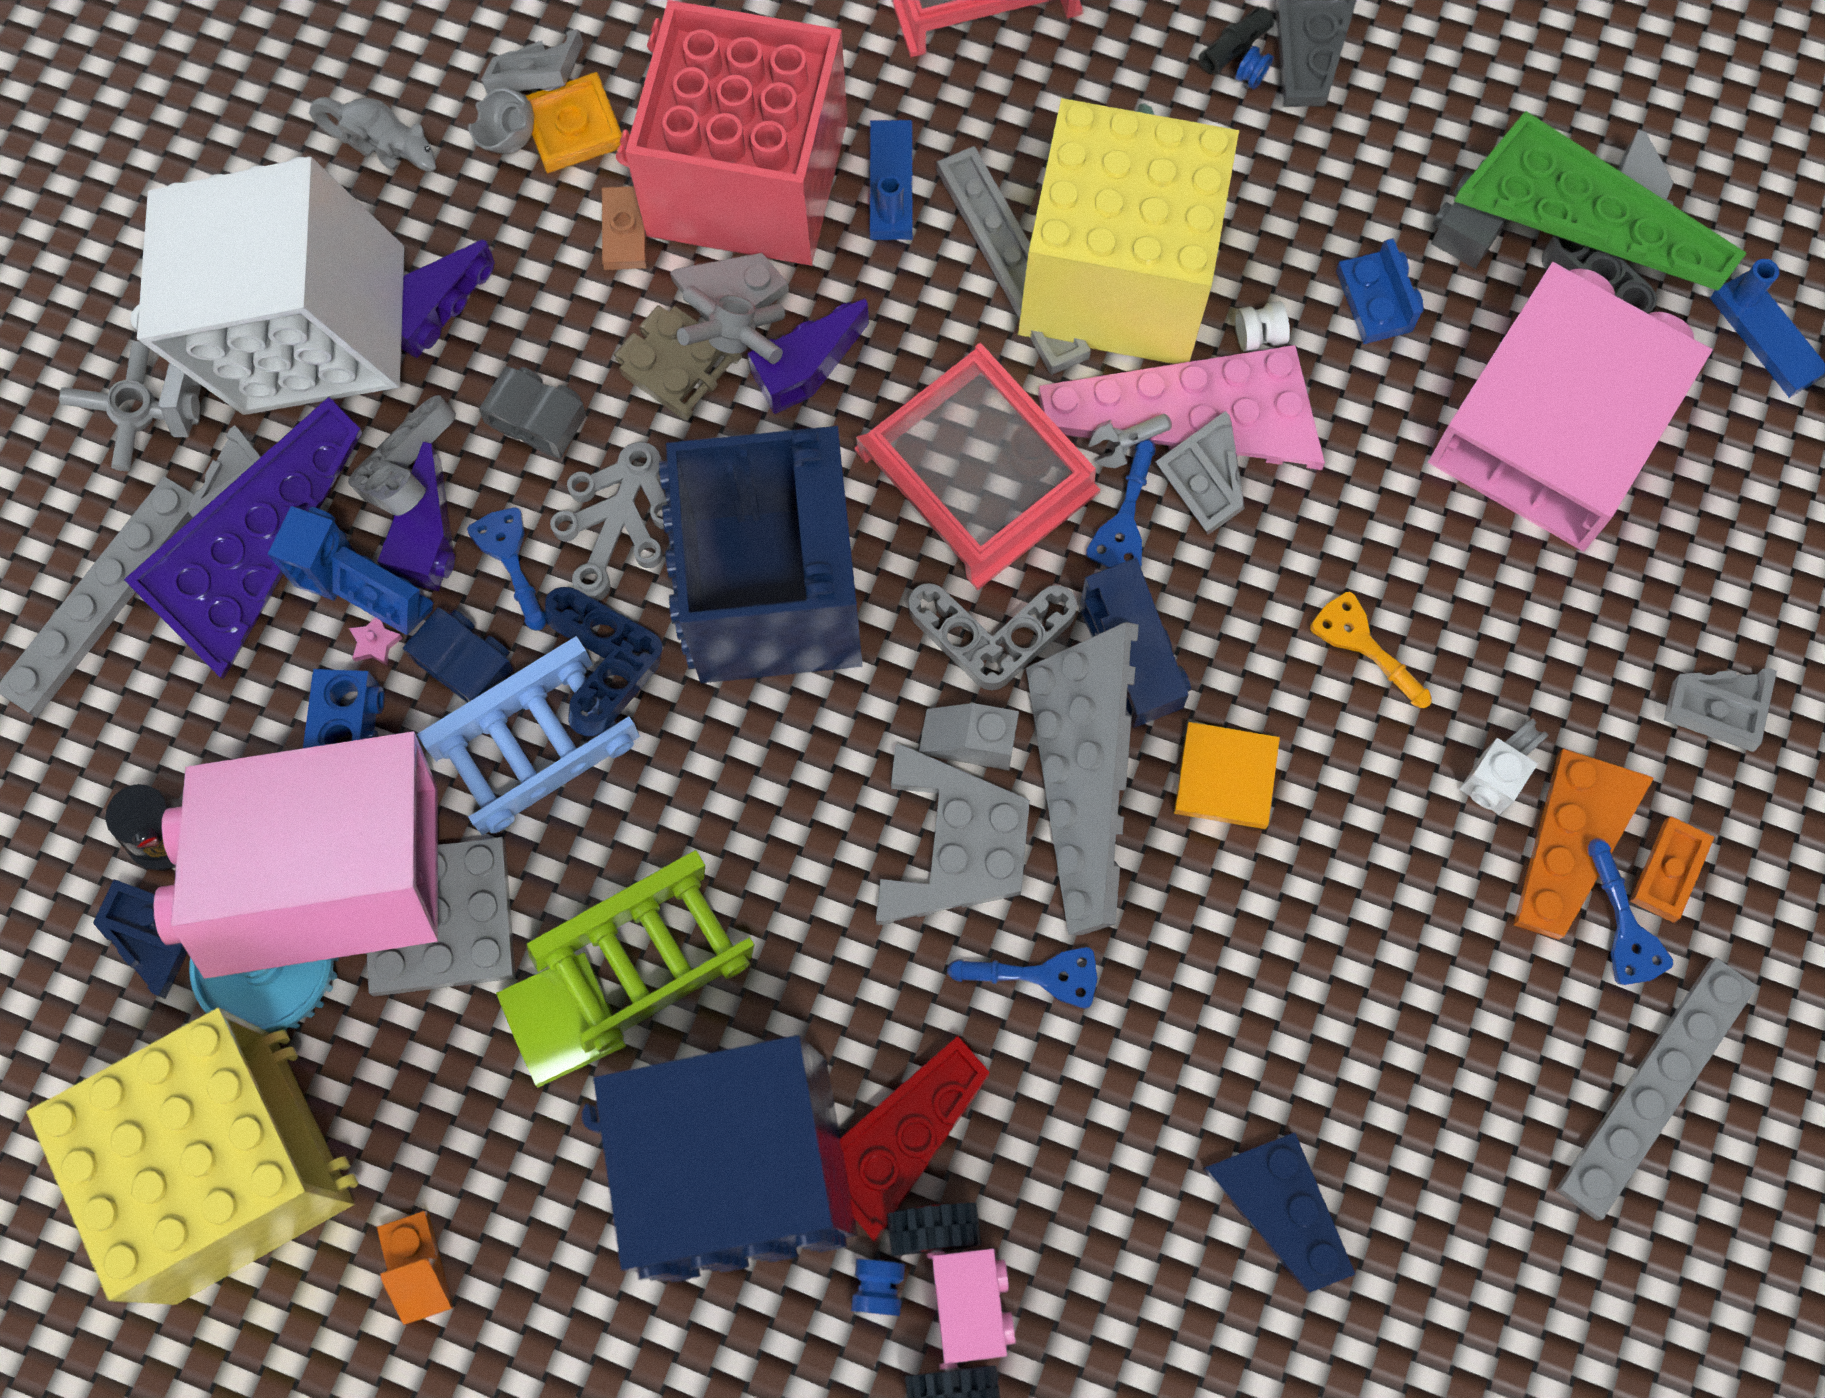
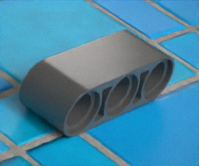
M1555 235L1551 237L1542 255V263L1546 271L1552 262L1569 271L1579 268L1594 271L1609 281L1614 288L1616 297L1647 314L1651 313L1657 301L1654 289L1620 257Z

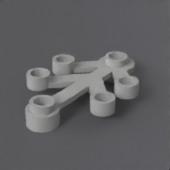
M645 442L632 443L621 451L617 464L592 475L586 472H576L568 479L567 487L571 497L577 502H587L595 496L597 491L620 482L621 485L617 494L611 498L574 514L569 511H559L551 519V529L555 537L561 541H571L576 538L579 532L605 521L588 563L579 566L572 577L574 589L596 601L604 599L610 591L611 583L605 570L624 525L634 544L636 561L641 567L654 568L662 560L660 545L655 539L650 538L634 504L641 486L651 504L650 515L653 523L658 528L664 529L663 519L657 517V513L662 510V505H667L666 496L657 480L659 461H662L658 450L651 444ZM644 457L647 459L643 466L636 467L632 465V461L637 458ZM581 482L589 484L588 489L584 492L574 490L575 486ZM563 521H571L573 523L572 527L567 531L558 530L559 524ZM646 548L656 550L655 555L651 558L645 559L640 556L641 552ZM588 574H596L598 576L597 580L590 585L582 583V580Z

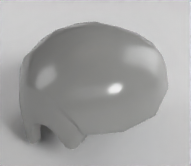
M508 87L493 89L482 101L476 103L478 118L476 122L468 125L469 132L476 145L494 153H511L518 151L527 144L533 131L534 111L530 101L524 94Z

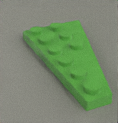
M1527 111L1523 113L1462 186L1454 199L1455 202L1717 291H1719L1746 255V252Z

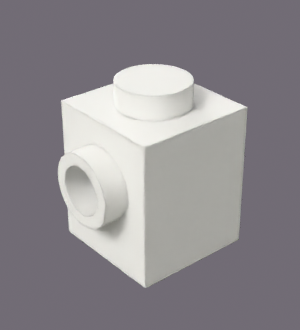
M1496 738L1483 752L1459 790L1469 795L1480 806L1500 815L1515 801L1538 763L1499 738Z

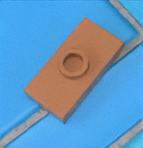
M634 186L602 188V264L604 270L647 268L646 232Z

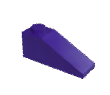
M423 442L411 473L425 487V494L411 510L405 514L394 516L377 563L381 568L397 577L407 579L413 585L439 591L443 578L447 579L452 573L455 554L453 553L442 463L432 444Z

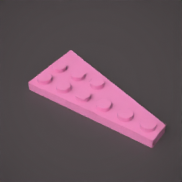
M1295 345L1039 386L1038 395L1041 409L1068 436L1090 438L1099 424L1111 420L1113 427L1125 430L1161 414H1166L1171 420V429L1149 439L1154 444L1168 445V449L1172 450L1224 411H1227L1232 421L1237 457L1241 455L1266 459V463L1280 465L1283 464V461L1306 464V468L1322 470L1325 464Z

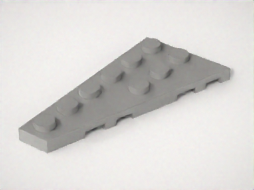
M1125 622L1026 667L1068 935H1084L1116 924L1120 866L1114 861L1116 835H1123L1124 817L1118 816L1119 790L1126 791L1132 718L1126 712L1127 686L1134 685L1135 667L1129 666L1131 641H1137L1139 624Z

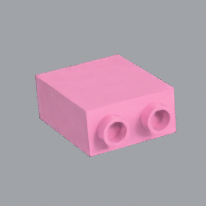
M1552 262L1448 425L1428 463L1584 552L1615 514L1713 349L1695 340L1692 329L1680 318L1665 312L1647 314L1616 297L1612 285L1600 274L1580 268L1569 271Z
M414 731L193 765L185 768L182 806L166 809L162 817L164 847L172 864L176 865L175 884L157 888L154 896V918L162 942L165 945L182 943L204 979L438 942V787Z

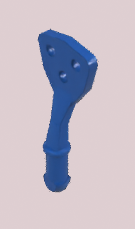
M1151 439L1137 443L1129 475L1125 478L1128 483L1124 502L1118 514L1098 529L1086 549V555L1089 559L1107 568L1126 562L1124 559L1126 554H1131L1133 559L1137 557L1140 567L1142 565V538L1134 515L1136 501L1142 486L1147 485L1146 477L1152 457L1155 456L1156 448ZM1117 534L1123 535L1124 541L1117 542L1115 536ZM1099 546H1103L1106 549L1104 554L1097 552Z
M515 507L489 513L468 526L467 532L469 537L483 553L501 561L511 576L515 589L514 599L521 607L525 617V624L531 630L539 631L546 625L545 612H542L535 596L536 590L529 585L522 573L518 555L524 538L522 513ZM482 530H487L483 534L480 533ZM505 537L503 541H498L500 538Z
M1595 838L1588 845L1589 857H1592L1602 881L1601 888L1605 889L1615 910L1617 928L1611 950L1614 979L1619 985L1651 981L1671 969L1673 959L1659 939L1637 923L1629 906L1624 885L1625 879L1620 876L1610 852L1611 847L1605 840ZM1633 944L1638 946L1639 951L1637 954L1632 951ZM1654 956L1659 959L1658 965H1654L1652 961ZM1627 966L1632 969L1631 975H1628L1625 971Z
M1088 947L1061 952L1038 966L1019 967L1001 964L997 960L992 962H974L957 959L952 961L947 968L948 975L959 982L974 980L991 981L992 984H996L998 981L1021 980L1037 984L1058 1001L1083 1009L1089 1008L1092 1005L1098 980L1094 952ZM1081 958L1087 961V965L1082 968L1077 965V961ZM1063 972L1069 976L1068 980L1064 982L1058 978L1059 974ZM1077 989H1084L1086 991L1085 996L1078 997L1076 995Z

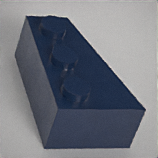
M1137 557L1085 577L1079 610L1091 637L1125 622L1139 624L1137 641H1131L1129 666L1135 667L1134 685L1127 686L1126 712L1132 716L1131 724L1133 728L1183 709L1189 696L1188 692L1191 691L1190 681L1184 668L1181 665H1177L1169 635L1161 623Z

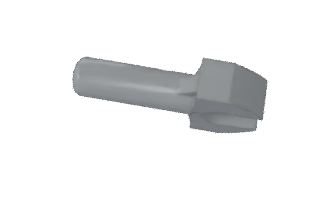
M1161 414L1122 430L1113 427L1111 420L1095 428L1089 439L1088 447L1099 444L1103 440L1119 441L1112 452L1095 457V463L1109 468H1117L1127 464L1125 455L1130 446L1170 430L1172 423L1168 415Z

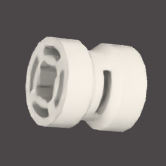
M1281 301L1267 303L1263 309L1255 310L1250 306L1236 310L1235 327L1238 342L1243 352L1256 350L1261 344L1269 343L1272 346L1288 343L1290 336L1289 320L1286 308Z

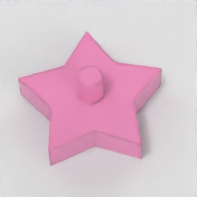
M376 617L365 627L349 628L357 641L352 659L357 662L374 658L387 666L389 649L403 637L398 633L387 630L383 621Z

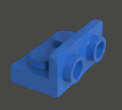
M1393 238L1384 240L1380 252L1338 263L1336 273L1363 344L1413 332L1423 312V299L1420 291L1417 288L1413 289L1408 276L1409 265L1407 257L1403 251H1398Z
M345 546L332 556L333 593L403 634L408 635L433 610V602L419 594V589L413 586L411 582L381 568L367 556L359 555Z

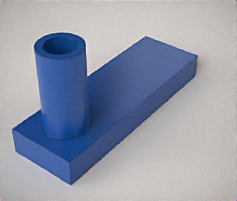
M870 120V240H913L912 120Z
M1760 259L1754 263L1749 271L1724 284L1719 291L1715 290L1710 299L1790 398L1825 377V362L1767 291L1779 276L1777 264L1770 259Z

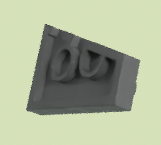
M1275 0L1284 107L1326 106L1356 0Z

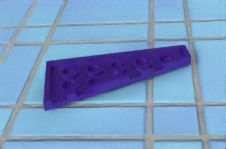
M330 397L326 398L124 579L222 679L227 675L283 575V572L268 556V552L290 507L293 506L308 511L310 507L320 509L363 433Z

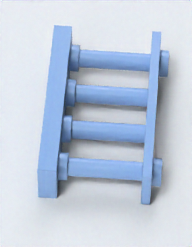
M577 636L417 734L425 749L436 762L442 758H450L481 808L468 818L482 836L489 831L490 833H497L504 830L513 823L516 814L609 756L616 758L623 755L633 747V741L640 737L633 721L628 716L617 724L613 721L603 733L576 748L546 702L547 693L561 684L569 685L575 694L587 680L585 677L586 669L593 664ZM598 697L597 704L587 713L588 715L592 712L598 714L599 702L601 701ZM522 708L525 710L530 709L561 758L539 773L535 771L506 725L508 717ZM482 733L491 735L521 782L520 785L499 798H496L466 750L468 742Z

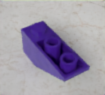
M483 239L403 276L401 349L418 358L424 349L433 347L440 337L442 327L451 316L455 317L462 312L467 303L468 295L477 284L482 285L489 279L495 261L486 241Z
M865 298L855 303H844L835 308L830 315L815 322H803L793 332L779 339H768L783 351L781 359L775 364H771L755 351L748 353L751 374L774 415L814 396L869 325L868 302Z

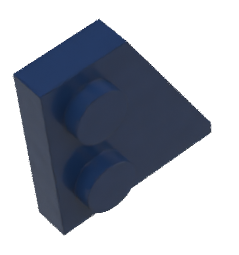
M114 879L93 924L107 940L113 943L124 961L134 968L146 982L147 988L151 993L166 999L187 955V951L182 943L165 945L162 942L154 918L155 894Z

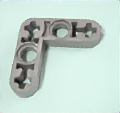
M440 395L426 400L354 470L349 477V485L365 501L395 516L405 514L422 499L426 489L406 468L417 458L423 442L432 444L448 428L456 416L455 411Z
M927 583L916 587L910 594L908 602L912 621L977 685L991 691L998 690L1007 685L1074 621L1077 609L1076 597L1071 590L1059 585L1049 586L1042 590L992 636L943 588L936 584ZM924 599L927 602H931L934 599L937 600V612L945 619L940 630L936 629L939 626V618L932 611L920 612V600ZM1048 601L1054 604L1063 601L1065 603V615L1062 616L1058 612L1053 613L1046 620L1045 628L1049 630L1046 632L1040 620L1048 612ZM962 626L969 629L973 634L972 642L965 647L952 645L947 635L954 627ZM1022 627L1030 628L1037 635V642L1030 648L1018 647L1011 638L1012 633L1016 629ZM1003 644L1009 655L1000 664L1001 674L998 676L996 673L991 672L986 676L983 674V661L996 662L1003 654V648L999 646Z

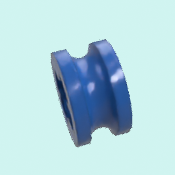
M1254 45L1243 58L1236 72L1235 79L1239 82L1247 80L1249 83L1248 87L1255 90L1269 71L1273 62V56L1268 53L1262 56L1260 48Z

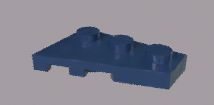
M1295 1132L1203 1168L1214 1183L1216 1182L1232 1201V1205L1244 1219L1246 1218L1267 1243V1247L1306 1293H1311L1356 1275Z

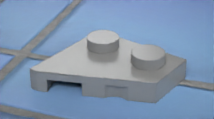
M1224 411L1155 461L1208 535L1245 509L1232 421L1227 411Z

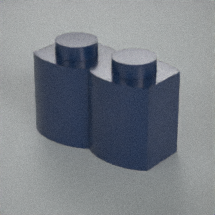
M438 607L402 649L414 663L468 703L504 681L513 671L510 662L506 659L510 652L491 636H488L484 641L473 634L472 630L475 628V625L459 611L454 609L451 614H448Z

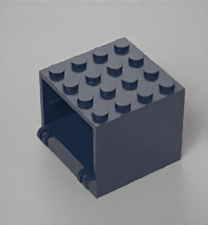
M838 426L666 443L667 460L659 461L661 487L662 490H665L667 505H662L664 530L669 535L670 549L666 550V565L668 577L672 578L674 594L669 595L670 615L672 624L676 625L678 640L681 639L683 655H686L688 669H696L700 684L863 667Z
M800 1035L593 1077L597 1109L595 1106L586 1103L582 1111V1121L588 1130L599 1133L602 1136L621 1271L638 1272L639 1280L650 1279V1281L680 1282L701 1277L700 1268L701 1271L711 1270V1272L720 1271V1273L750 1267L748 1258L772 1263L797 1258V1248L810 1249L818 1253L846 1248V1238L858 1236L850 1201L851 1194L844 1154L841 1149L840 1132L827 1060Z

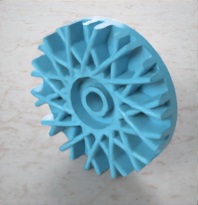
M190 957V982L198 1003L206 1013L219 1007L266 1030L268 1033L279 1030H286L287 1032L288 1027L298 1028L300 1025L297 1022L304 1017H313V1009L315 1007L322 1008L324 1006V1003L320 1000L325 991L331 992L333 989L329 982L330 980L337 979V973L333 971L334 961L339 960V957L207 979L203 978Z

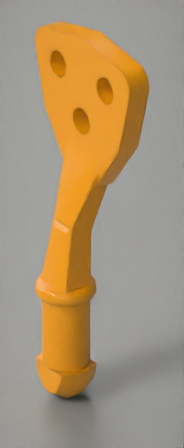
M1345 592L1323 607L1310 625L1313 634L1334 647L1360 652L1372 659L1385 673L1387 680L1392 681L1411 700V704L1418 708L1430 706L1432 702L1430 691L1427 688L1425 689L1409 673L1405 664H1401L1385 652L1371 637L1367 615L1353 593ZM1342 604L1348 605L1349 611L1344 610ZM1323 622L1329 623L1330 628L1326 629L1323 626ZM1344 625L1350 626L1351 632H1347L1344 629Z

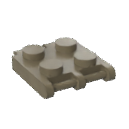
M657 305L639 325L640 333L646 338L643 339L637 334L632 333L614 354L615 360L621 365L620 371L624 378L679 417L688 421L693 415L691 409L707 391H714L718 386L716 380L731 363L737 364L742 355L741 353L722 352L714 348L709 343V340L686 346L681 345L677 339L678 329L699 324V322L676 306L667 311ZM721 355L725 357L720 362V364L713 370V372L710 375H708V370L715 364V362L721 357ZM696 384L700 385L685 404L681 402Z

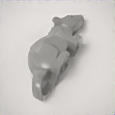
M320 97L312 101L309 114L319 127L367 157L373 151H376L378 159L388 169L395 170L397 167L395 159L398 157L408 159L413 165L424 171L436 169L433 150L424 136L423 127L420 124H414L409 128L401 123L391 109L380 100L360 98L342 104L328 97ZM326 113L332 114L339 121L337 126L330 121Z

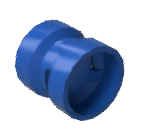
M856 1259L855 1276L861 1281V1286L859 1285L858 1291L852 1295L851 1311L900 1316L902 1301L897 1295L896 1285L904 1280L905 1264Z

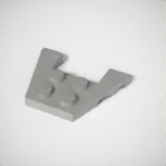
M895 744L891 789L939 794L931 876L929 884L880 879L876 924L886 925L900 919L914 916L918 918L932 915L934 912L960 906L964 908L1021 895L1030 800L904 745Z

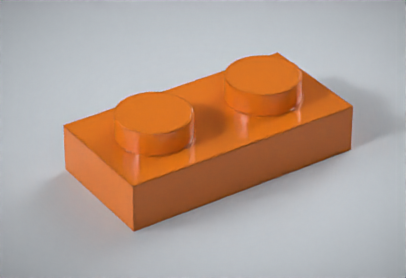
M1672 816L1665 819L1629 902L1672 923L1680 920L1715 837Z

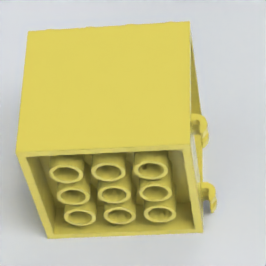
M1061 98L1028 252L1018 335L1031 337V330L1042 332L1044 337L1074 342V338L1086 341L1091 349L1171 364L1190 362L1212 287L1239 130Z
M218 1007L26 1111L108 1301L177 1305L355 1205L347 1187L354 1188L359 1183L354 1174L342 1177L339 1171L340 1169H349L350 1164L346 1156L333 1159L287 1062V1059L295 1061L298 1055L294 1047L281 1049L279 1042L287 1044L290 1041L286 1030L268 1033L266 1030Z

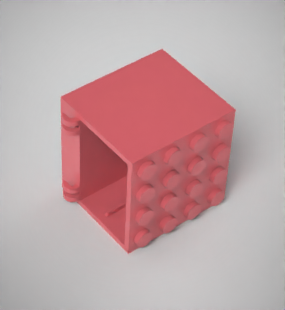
M668 0L662 22L660 23L659 18L653 21L652 34L647 42V47L653 55L631 133L629 134L627 129L622 132L620 138L621 145L616 153L617 161L630 169L646 236L748 255L763 253L766 258L812 266L848 121L842 29Z

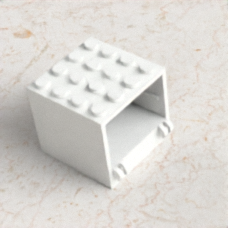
M296 157L290 161L273 165L253 166L249 170L225 175L215 174L206 179L187 183H172L168 187L148 191L140 303L131 313V324L137 330V340L243 415L320 402L328 397L337 399L400 388L404 245L312 157Z

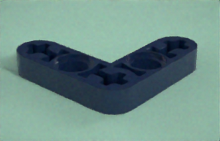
M559 587L549 592L545 600L547 625L569 639L577 636L583 647L604 658L603 662L572 696L569 703L568 722L571 728L578 734L584 736L599 735L612 724L656 672L661 663L662 642L653 632L586 594L571 587ZM597 625H607L614 629L615 634L607 638L598 637L592 633L591 629ZM643 649L649 651V654L643 652L640 656L633 654V652L640 653ZM617 675L626 679L628 685L621 689H612L605 685L603 680L609 676ZM597 697L601 700L599 702L598 714L592 712L588 716L582 715V711L588 713L597 704Z

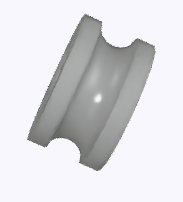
M1532 718L1505 743L1527 756L1549 735L1545 731H1537L1535 728L1537 722Z

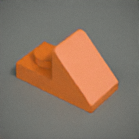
M422 1211L378 1226L377 1231L387 1271L380 1274L381 1281L403 1325L454 1309L429 1212Z

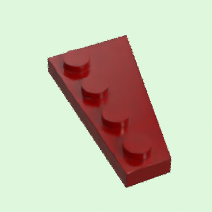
M959 1036L953 1039L840 1138L851 1194L850 1201L853 1217L874 1243L888 1225L887 1214L899 1209L990 1076L988 1069Z

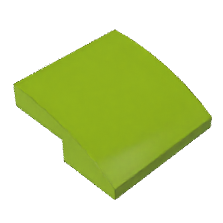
M585 952L577 955L573 960L607 1018L613 1016L611 1007L604 997L589 958ZM546 969L496 993L520 1053L537 1088L626 1047L625 1041L622 1039L618 1044L606 1051L598 1052L595 1048L585 1054L580 1044V1034L590 1029L557 970Z

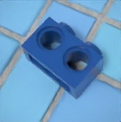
M291 506L268 552V556L294 587L335 601L337 595L333 593L332 556L343 546L354 552L355 550L348 542L347 535L337 527L334 522L335 518L331 514L315 507H310L308 511Z
M313 669L303 748L335 744L341 737L346 735H352V741L379 737L378 732L375 730L376 714H381L384 708V690L369 671ZM358 692L356 700L351 705L340 707L341 699L347 693Z

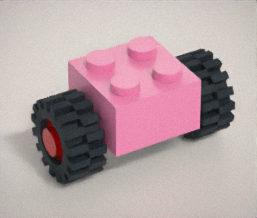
M977 1204L929 1205L888 1213L891 1255L927 1253V1259H932L944 1364H939L940 1369H945V1371L905 1376L907 1398H1000L996 1365L955 1370L958 1367L957 1362L1007 1356L1006 1345L1015 1344L1012 1313H1002L999 1294L1009 1291L1005 1259L995 1260L994 1249L946 1255L944 1251L981 1245Z

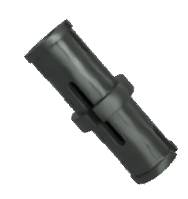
M1256 6L1239 23L1227 26L1222 31L1221 37L1199 54L1198 58L1201 67L1208 74L1211 75L1213 73V75H1216L1234 58L1244 56L1251 49L1255 40L1274 26V19L1270 11L1263 6L1261 8Z

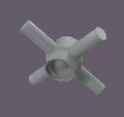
M693 285L685 289L683 299L707 316L709 320L678 329L677 339L681 345L686 346L709 340V343L714 348L722 352L742 353L748 346L771 364H775L781 359L782 349L755 330L758 326L783 320L785 310L781 304L777 303L756 309L751 301L740 296L723 295L717 301H714Z
M133 341L131 343L126 380L115 383L110 388L108 394L61 387L59 404L107 412L110 420L118 426L111 467L119 471H130L136 432L147 428L153 418L164 420L158 406L159 401H155L153 394L144 386L150 348L140 341ZM134 399L143 403L139 410L132 413L123 412L119 409L120 405L127 400ZM201 408L199 417L197 419H193L192 424L199 425Z

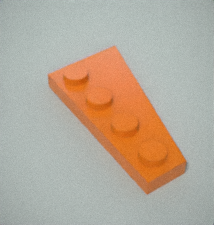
M1562 749L1558 753L1513 925L1557 940L1565 937L1599 877L1592 857H1589L1588 854L1590 841L1595 838L1605 840L1611 847L1610 852L1612 853L1654 777L1566 749Z

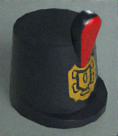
M134 784L121 789L113 796L107 806L105 820L108 830L125 848L135 863L151 871H167L176 868V865L172 864L164 847L162 817L166 809L181 807L182 800L149 785Z

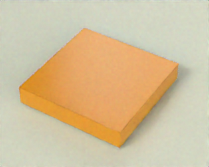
M597 72L568 81L565 86H561L556 90H541L526 95L534 111L532 136L547 174L615 151L621 145L620 138L622 133Z
M1188 722L1174 814L1266 829L1269 825L1280 737Z

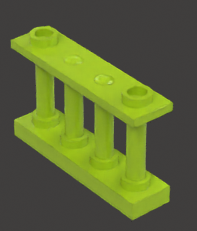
M696 850L527 943L529 958L537 972L547 967L550 970H557L588 1023L590 1029L580 1034V1044L585 1054L595 1048L598 1052L610 1049L624 1038L622 1032L717 977L723 975L725 979L732 978L750 965L748 960L752 958L754 943L751 938L748 937L733 946L699 890L701 887L700 881L704 880L706 865ZM674 896L677 900L683 899L717 955L693 970L658 914L660 910L659 904ZM633 919L635 923H642L675 978L674 981L651 994L616 937L618 933L617 928ZM590 943L594 947H600L633 1003L609 1018L605 1015L573 960L576 957L575 951Z

